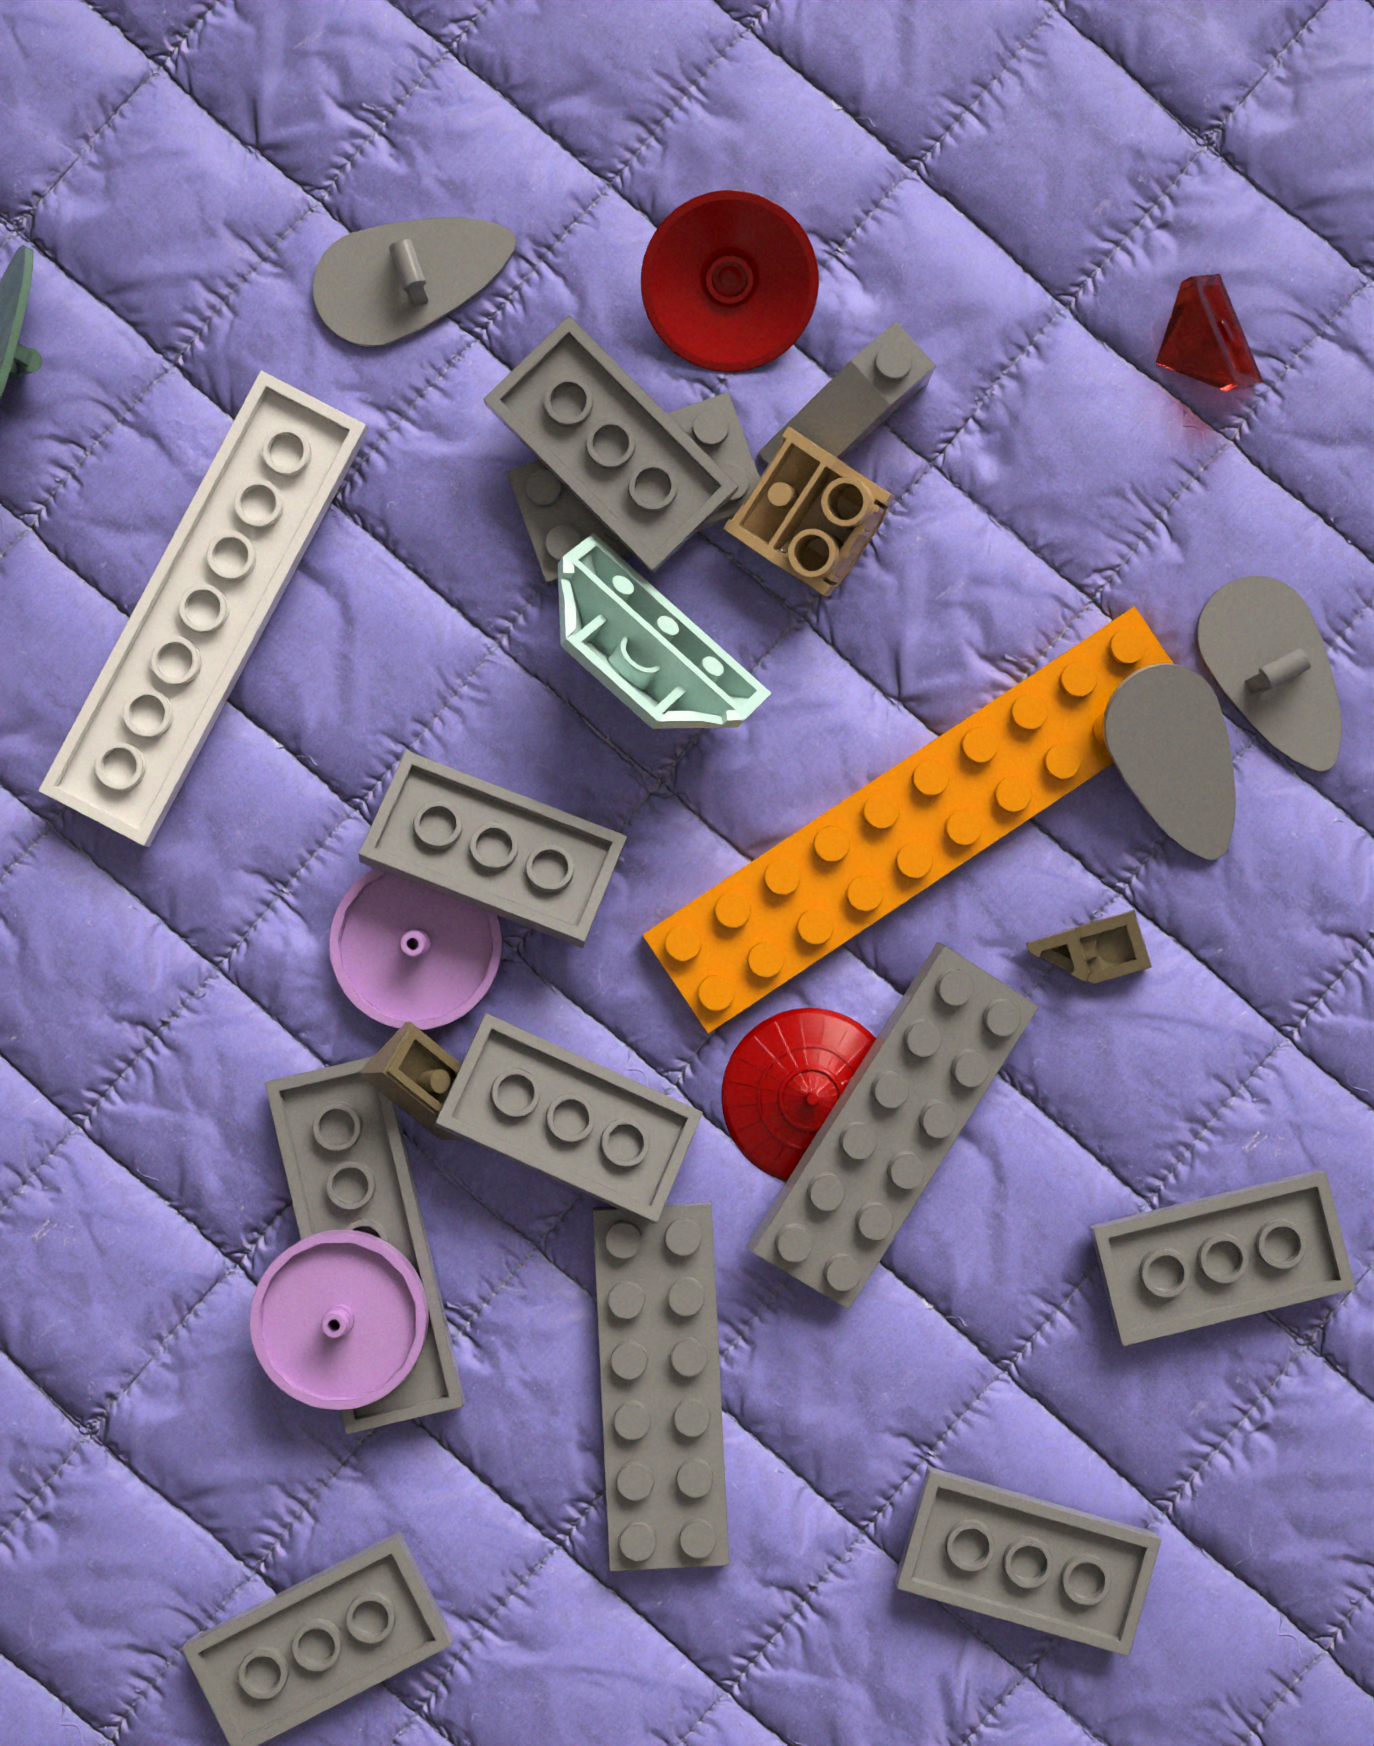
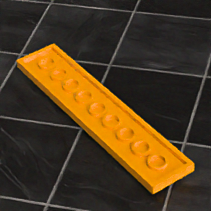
M1134 606L642 934L709 1034L1113 764L1114 762L1104 743L1102 727L1104 712L1114 690L1125 678L1143 667L1159 663H1174Z

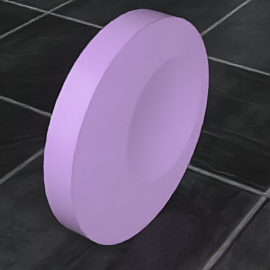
M374 868L351 886L338 905L331 925L329 950L337 981L349 1000L359 1010L387 1026L400 1029L405 1022H411L420 1030H425L456 1021L473 1010L484 999L493 986L500 970L504 950V937L498 915Z
M355 1230L323 1231L303 1238L290 1246L264 1272L255 1290L250 1310V1333L253 1348L259 1363L269 1378L292 1398L309 1406L329 1410H346L365 1406L381 1399L394 1390L406 1378L418 1360L425 1344L429 1323L426 1293L419 1275L408 1259L399 1250L381 1238Z

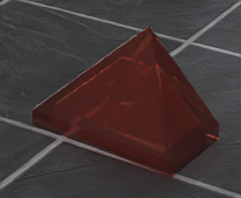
M1220 274L1191 276L1182 281L1156 364L1226 392L1255 387L1264 381Z

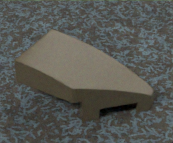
M1135 909L1026 943L1029 953L1049 961L1084 982L1087 980L1093 984L1152 967Z

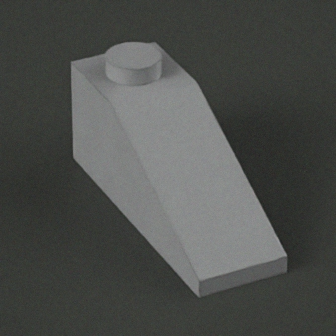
M895 321L851 359L757 453L758 457L768 466L784 439L782 435L789 426L841 460L926 387L936 366L898 322Z

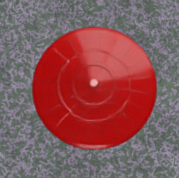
M720 190L697 196L683 203L659 225L647 246L643 258L641 294L643 305L652 327L660 339L675 354L696 366L708 370L740 372L763 366L775 360L791 348L802 335L812 317L818 297L819 271L817 259L807 234L787 210L770 199L751 192Z
M799 1008L784 1011L769 1017L751 1029L733 1051L725 1069L721 1089L724 1120L730 1136L741 1153L758 1169L772 1177L787 1182L875 1042L876 1038L873 1034L848 1016L820 1008Z

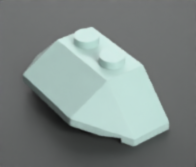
M595 533L574 547L559 561L558 590L561 647L652 729L736 728L770 696L771 692Z

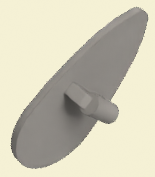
M462 217L427 218L396 222L350 233L334 242L318 262L313 278L315 306L325 325L340 339L366 348L392 345L427 329L482 293L503 272L516 251L514 234L508 228L485 220Z
M1249 576L1236 579L1224 585L1205 603L1197 622L1196 643L1204 666L1224 696L1272 748L1292 762L1311 771L1323 772L1331 769L1336 764L1339 755L1341 710L1335 680L1323 639L1309 607L1293 588L1274 578Z
M1159 663L1143 667L1125 678L1114 690L1107 703L1102 727L1106 749L1123 781L1144 810L1165 834L1186 850L1204 859H1218L1227 851L1234 828L1236 791L1228 733L1217 696L1210 684L1200 674L1184 666Z

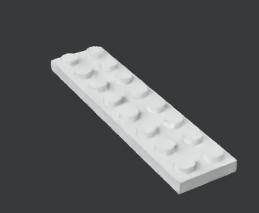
M260 371L38 790L39 792L143 846L150 847L369 432L366 424L264 371Z

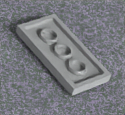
M570 315L483 399L488 409L652 574L738 492L739 486Z
M729 392L667 413L739 486L738 492L697 532L732 519L760 479ZM540 460L506 471L548 586L558 583V563L561 558L593 533L622 559L633 556Z
M405 750L360 849L359 862L583 948L625 846L627 836Z
M485 1013L433 1126L648 1223L655 1224L659 1220L703 1112Z
M1320 1169L1089 1226L1117 1340L1122 1346L1356 1289L1327 1173Z
M927 1466L894 1582L897 1589L1129 1656L1162 1539L1157 1533Z
M398 1531L188 1639L183 1645L182 1650L230 1746H258L452 1646L454 1637L401 1531Z

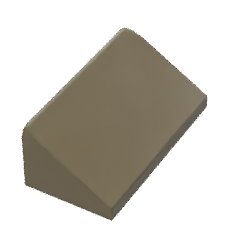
M405 1022L369 1060L360 1076L441 1140H464L433 1126L461 1063L413 1023Z

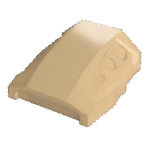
M788 426L782 435L784 439L773 459L744 504L732 519H728L723 529L770 562L792 574L822 595L829 597L850 573L883 523L895 496Z

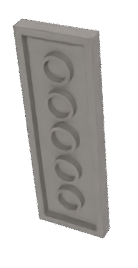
M937 942L746 1245L750 1251L849 1310L1039 1006L946 945Z
M373 1056L265 1082L301 1240L310 1235L329 1230H355L379 1237L399 1250L408 1259L419 1275L427 1297L429 1309L428 1331L418 1360L406 1378L386 1396L365 1406L340 1410L346 1435L460 1408L466 1402L398 1108L395 1103L360 1076L363 1068Z
M712 1202L665 1204L659 1220L655 1224L648 1223L613 1206L594 1207L593 1230L610 1571L728 1566L730 1564Z

